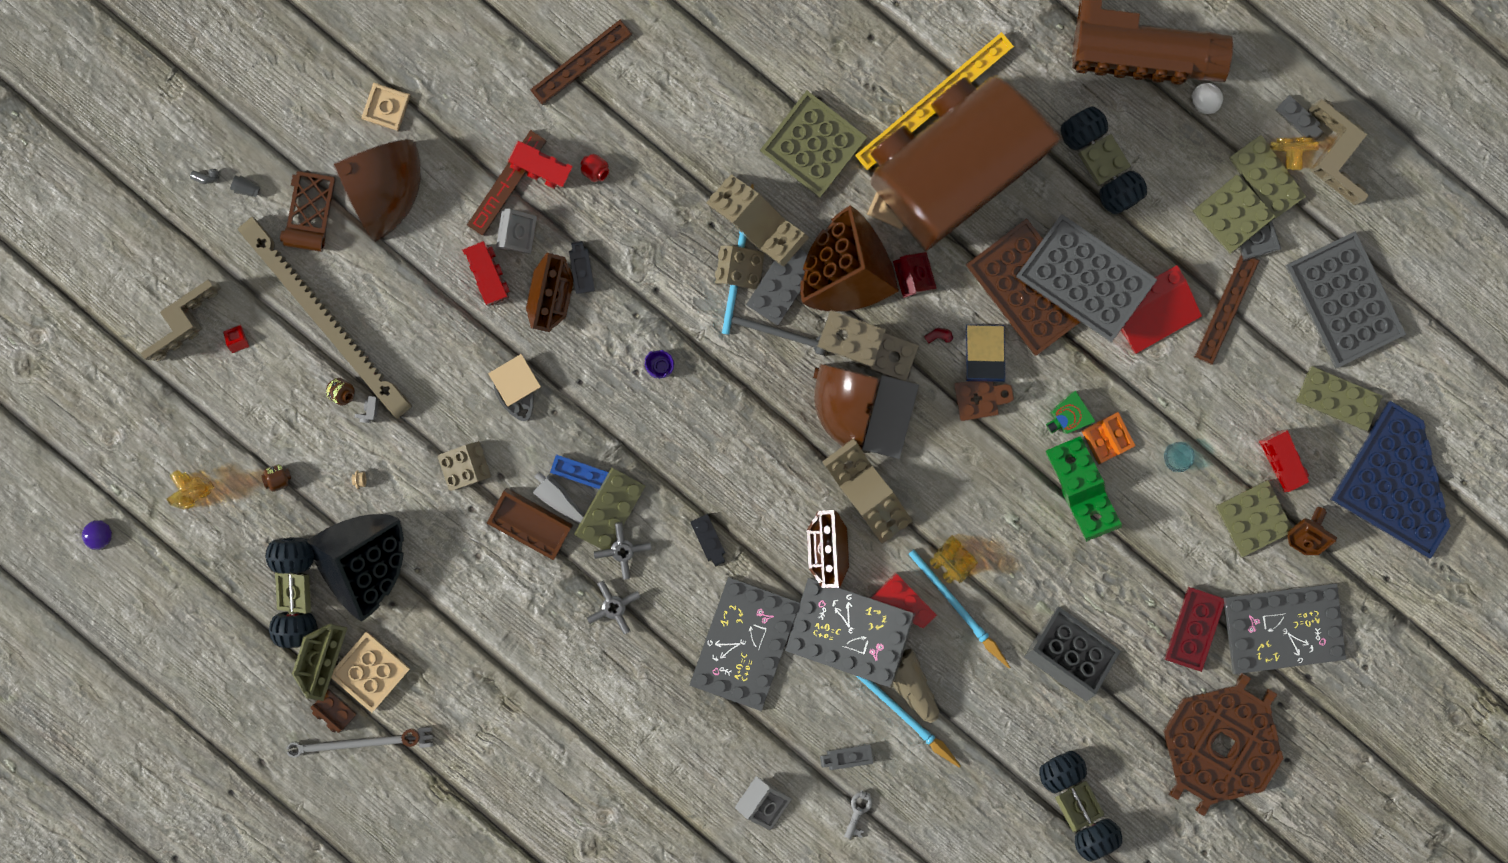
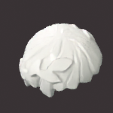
M1212 83L1198 85L1192 93L1194 107L1202 114L1216 113L1223 102L1221 90Z

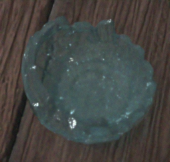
M1176 442L1170 444L1165 449L1164 462L1171 471L1184 472L1193 465L1195 459L1194 451L1186 443Z

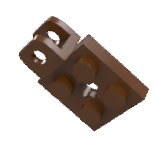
M966 381L954 384L961 421L999 415L997 405L1007 404L1014 400L1011 385L994 386L993 382ZM1004 390L1008 391L1009 393L1008 397L1006 398L1002 396V392ZM975 393L978 396H982V400L979 401L978 405L971 401Z

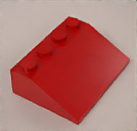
M1178 265L1154 277L1157 279L1156 283L1122 328V332L1135 354L1202 317L1189 285Z

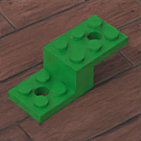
M1079 436L1045 450L1061 483L1063 496L1086 542L1121 528L1122 523L1106 494L1104 480L1082 437ZM1069 457L1076 458L1074 463L1066 462ZM1099 514L1101 518L1095 521L1091 519V516Z

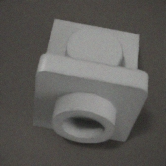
M368 396V400H365L364 411H367L366 415L355 414V418H360L359 422L371 423V420H377L379 398Z

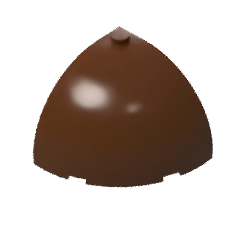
M405 139L379 145L334 164L357 216L369 236L375 242L391 233L412 209L421 180L420 157L414 140Z
M850 205L831 219L833 222L826 230H821L813 242L803 266L805 273L800 285L801 300L804 305L821 311L832 310L835 312L856 310L878 303L899 292L892 263L873 227L853 206Z
M820 364L819 368H815L813 378L817 379L814 400L818 419L827 434L843 447L854 439L862 450L880 379Z

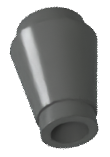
M235 175L230 190H233L236 194L257 197L260 187L241 175L240 177Z

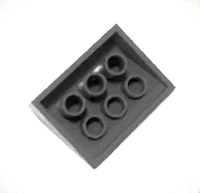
M1058 606L1032 642L1024 657L1087 702L1097 694L1121 651Z

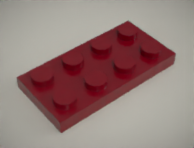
M1188 587L1164 658L1165 660L1202 672L1224 607V598Z

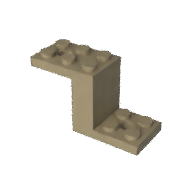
M1320 99L1312 104L1307 111L1337 135L1309 171L1351 204L1357 205L1364 202L1369 196L1365 192L1366 189L1360 184L1355 185L1350 181L1349 175L1344 172L1340 173L1339 170L1367 134L1363 132L1364 129L1360 125L1350 122L1348 120L1349 117L1345 113L1336 111L1331 102Z
M732 174L724 180L719 189L706 202L713 210L729 220L755 247L783 267L809 238L804 232L786 221L758 192Z
M830 310L817 347L852 360V363L906 381L919 345L886 334L882 328ZM839 330L847 332L848 337L846 340L840 341L837 338L836 334ZM891 352L899 354L900 359L898 362L893 363L889 360Z
M854 439L822 461L881 544L891 539L893 535L906 528L912 522L894 492L871 465Z

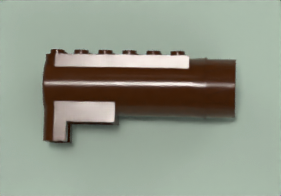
M1079 0L1072 53V68L1077 73L1095 72V75L1098 76L1112 74L1116 78L1129 76L1135 80L1147 78L1158 83L1171 81L1175 85L1185 83L1188 78L1215 82H1225L1227 80L1233 52L1232 35L1217 34L1209 31L1202 32L1139 25L1140 13L1101 9L1102 0Z

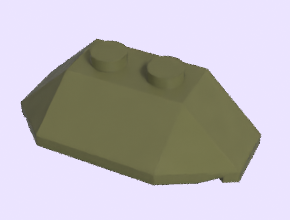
M328 624L304 636L292 675L306 698L324 701L347 627Z

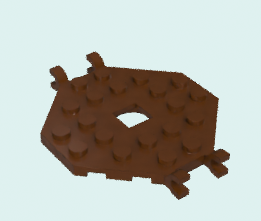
M1243 673L1240 674L1236 685L1183 698L1163 731L1176 780V785L1171 789L1169 795L1179 800L1183 790L1186 789L1201 798L1202 801L1198 804L1195 811L1203 816L1206 815L1211 804L1243 797L1252 793L1264 792L1283 760L1270 707L1277 694L1267 689L1263 700H1260L1245 691L1244 689L1251 678ZM1220 732L1235 740L1226 757L1211 749L1213 742Z

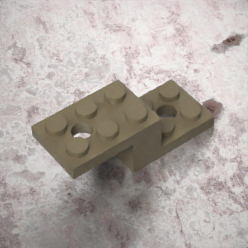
M206 280L160 311L172 332L142 351L141 355L145 360L161 361L167 357V352L172 349L175 351L183 346L182 342L185 340H192L199 335L198 332L202 328L190 309L196 310L202 305V301L207 298L210 300L217 296V291L221 289L219 284L215 281Z

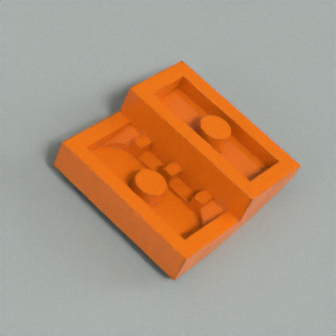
M1119 412L1081 430L1098 464L1135 447Z

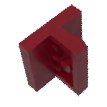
M927 252L905 255L893 261L903 298L937 289Z

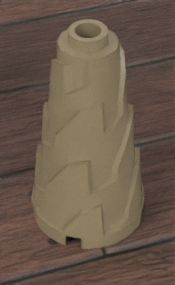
M905 649L893 687L900 696H903L912 710H915L924 721L932 723L939 717V709L934 701V695L926 683L927 679L920 668V663L912 649Z

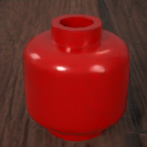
M591 154L582 159V175L592 182L605 180L609 174L607 161L597 154Z

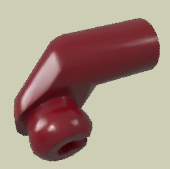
M939 327L923 336L928 344L937 338L944 340L946 343H950L953 340L952 332L949 329Z

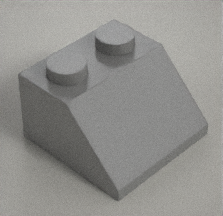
M756 776L740 798L735 809L748 820L771 830L792 799L769 782Z

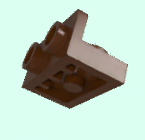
M327 689L324 701L317 700L310 707L313 710L312 714L319 720L323 719L327 723L326 726L334 733L336 731L338 733L342 732L357 715L354 710L330 689Z

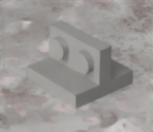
M512 209L502 211L496 249L531 254L537 216Z

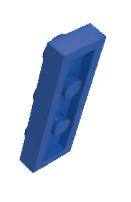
M557 454L550 471L552 474L600 489L609 473Z

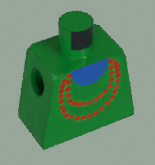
M1072 391L1050 411L1054 419L1048 422L1046 427L1051 434L1060 428L1064 434H1068L1094 423L1095 420L1077 392Z

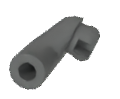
M212 168L209 170V174H202L193 170L190 174V179L201 184L217 182L219 171Z

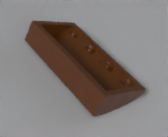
M509 488L503 491L487 521L488 525L552 560L557 556L574 525Z

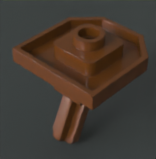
M1317 507L1311 520L1305 517L1288 531L1289 546L1304 555H1320L1337 541L1335 535L1321 526L1327 514L1325 508Z

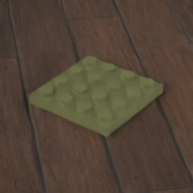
M807 90L760 149V152L821 198L867 139V136Z

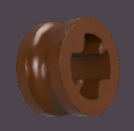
M411 728L402 734L401 739L405 746L412 747L418 743L420 735L417 730ZM410 732L412 736L416 737V740L412 741L413 743H410L409 739L405 737Z

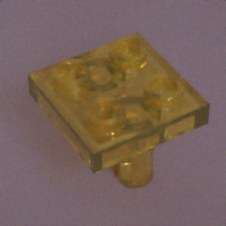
M1296 137V141L1288 138H1277V142H1271V149L1286 152V169L1303 170V152L1305 150H1318V142L1312 141V138Z
M176 470L170 477L177 486L178 491L168 497L167 501L171 506L183 510L190 509L199 498L208 496L214 485L211 481L199 476L191 480L187 473H181L180 470Z
M953 535L946 539L934 554L935 557L930 559L931 565L936 563L935 569H939L943 565L948 570L943 573L944 579L949 577L948 583H952L955 579L961 583L978 564L974 556Z

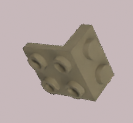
M721 246L718 252L719 260L715 272V283L756 290L761 281L764 253L737 246Z
M479 441L458 447L438 456L450 491L491 478L490 470Z

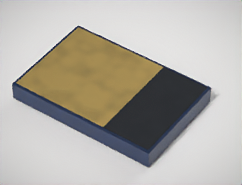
M966 325V381L1005 382V325Z

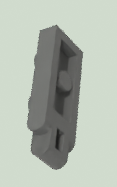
M1290 95L1275 109L1304 138L1309 139L1310 137L1316 142L1324 134L1319 128L1321 124Z
M865 744L828 750L826 755L820 756L821 767H829L830 770L873 764L871 745Z

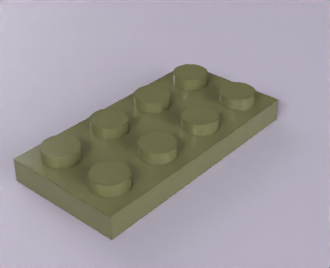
M1262 135L1229 157L1252 191L1276 216L1275 219L1306 197Z
M1310 366L1296 402L1354 427L1368 431L1383 396Z
M611 467L574 535L602 550L611 549L617 538L615 523L622 522L623 525L625 524L645 485Z

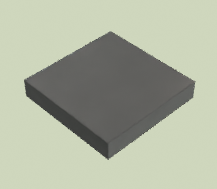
M1272 221L1239 247L1243 261L1281 250Z

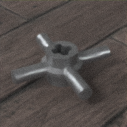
M616 522L617 541L613 543L611 549L593 551L594 558L613 556L616 561L621 563L623 579H629L628 560L632 558L635 552L652 550L651 542L632 545L630 541L624 538L622 522ZM624 547L625 549L624 554H621L620 548Z
M604 580L597 583L605 601L603 602L602 610L587 617L589 624L606 616L610 619H616L623 634H627L630 632V629L622 615L625 612L626 605L641 598L639 592L636 591L621 599L618 596L611 595ZM612 602L614 605L618 604L617 612L609 610Z

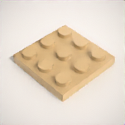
M366 631L334 668L331 678L373 713L411 668Z

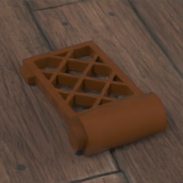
M297 171L296 175H292L291 186L294 187L289 217L285 231H281L280 241L283 242L284 246L323 252L335 177ZM301 177L309 178L312 184L303 189L300 186ZM323 180L330 181L329 188L321 192L317 184ZM315 186L320 195L310 200L305 192ZM304 194L309 202L299 208L296 203L297 198ZM323 197L326 201V206L318 211L313 203ZM312 205L317 213L307 219L302 211ZM298 213H301L305 218V221L300 225L292 224L294 216ZM320 216L323 220L322 228L313 227L310 221Z

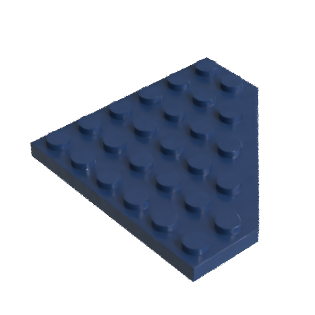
M1388 401L1330 500L1428 559H1431L1449 530L1450 522L1446 515L1443 494L1440 491L1436 467L1431 456L1432 451L1429 439L1426 436L1425 423L1422 419L1392 401Z

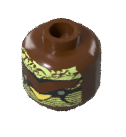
M335 378L328 383L326 396L337 405L345 406L354 398L355 389L346 380Z
M277 464L264 469V474L261 475L265 489L275 492L288 487V480L291 479L288 468L284 469L282 465Z

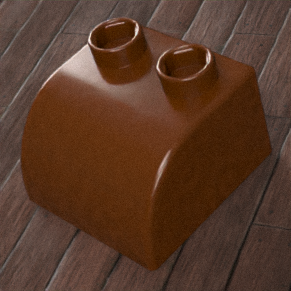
M967 77L960 79L931 104L933 110L940 117L916 137L904 125L888 136L871 152V156L879 165L875 169L870 181L872 187L925 252L1041 161L1061 140L1060 135L1043 115L1015 87L1000 77H990L978 88H975Z

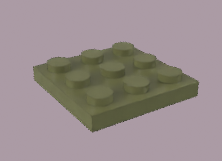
M1238 174L1193 210L1195 216L1230 255L1276 217Z
M1268 480L1216 505L1241 557L1286 536L1288 531L1292 529Z

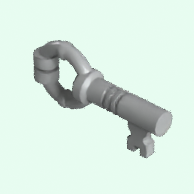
M863 790L856 793L851 799V807L854 813L844 835L848 839H851L853 835L862 838L861 833L864 834V831L858 830L856 825L860 816L872 807V798L870 793ZM858 798L868 800L865 808L856 807Z

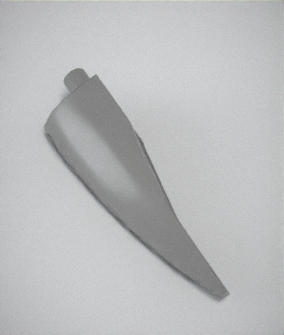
M539 471L534 477L540 484L532 493L560 514L580 524L585 514L573 502L563 486L550 475L545 477Z

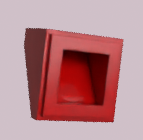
M241 325L223 331L226 346L231 353L249 347Z

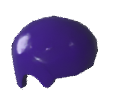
M652 350L645 357L644 365L651 377L662 379L672 374L674 360L666 351Z
M91 521L83 528L82 540L91 550H102L111 541L112 531L109 525L103 521Z

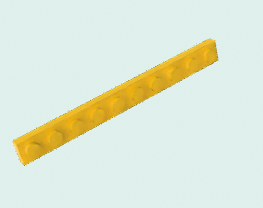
M1002 32L858 152L855 157L866 170H869L877 163L871 156V152L882 141L904 125L913 133L936 113L931 104L942 93L964 77H967L972 83L1014 47Z

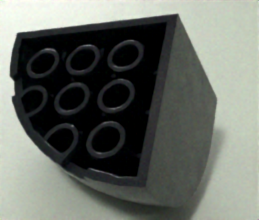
M386 514L363 515L337 523L307 540L314 554V562L320 574L347 611L362 622L380 607L379 603L386 595L390 594L402 567L404 557L402 542H404V535L399 518Z

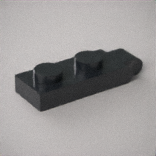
M583 241L572 242V250L569 251L576 294L594 292L595 286L588 248H584Z
M708 514L690 521L708 562L712 560L715 567L725 563L723 555L726 552Z

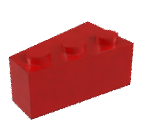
M520 141L516 142L507 161L511 164L510 168L518 172L522 169L528 172V177L536 181L540 178L545 181L544 185L552 189L564 186L573 167Z
M482 241L462 249L468 259L470 270L474 274L485 305L490 306L509 298L508 293L510 289L507 282L502 281L500 275H503L500 264L496 265L494 261L496 254L493 247H489L487 243Z
M1288 430L1277 431L1259 440L1284 492H1291L1309 482L1308 471L1300 461V456L1296 451Z
M894 573L869 597L915 613L913 624L921 628L926 627L937 616L897 573Z

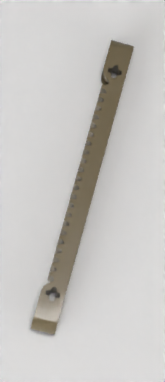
M252 216L237 228L391 414L398 419L412 407L407 398L395 384L382 381L384 375L377 374L379 369L373 368L374 363L368 362L369 357L363 356L364 351L358 350L360 346L357 344L353 345L355 340L352 338L348 339L350 334L344 332V327H338L340 322L333 321L335 316L329 315L330 310L324 309L325 304L319 303L320 298L314 297L315 292L309 291L310 286L305 285L306 282L300 279L301 276L295 273L296 270L294 268H290L291 264L285 262L286 258L280 256L281 252L274 250L275 242L262 225ZM262 240L265 241V245H266L265 248L261 247V246H262V243H261ZM384 387H390L388 391L390 393L389 395L383 394Z

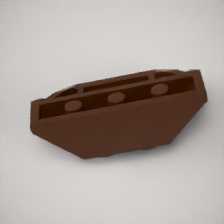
M546 253L533 272L526 305L532 329L550 332L552 328L557 326L567 316L574 280L571 270L566 263L567 260L563 256Z
M836 510L817 511L815 518L807 529L809 570L819 582L821 588H840L849 569L847 527Z

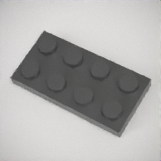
M799 249L784 267L774 261L746 306L778 326L801 291V280H803L805 273L803 266L808 254Z

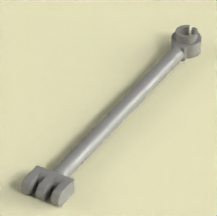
M432 727L418 728L420 748L433 747V742L425 743V740L433 739L432 734L425 735V732L432 731ZM412 735L405 736L406 739H409L410 743L416 740V737ZM402 736L307 745L291 742L286 749H292L293 746H297L298 752L290 750L286 753L288 756L295 758L305 752L400 744L403 742Z

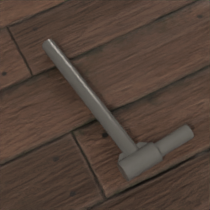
M733 316L732 323L812 346L816 354L826 356L827 350L817 347L821 335L817 339H812Z

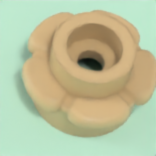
M356 470L355 474H352V485L360 489L366 486V474Z

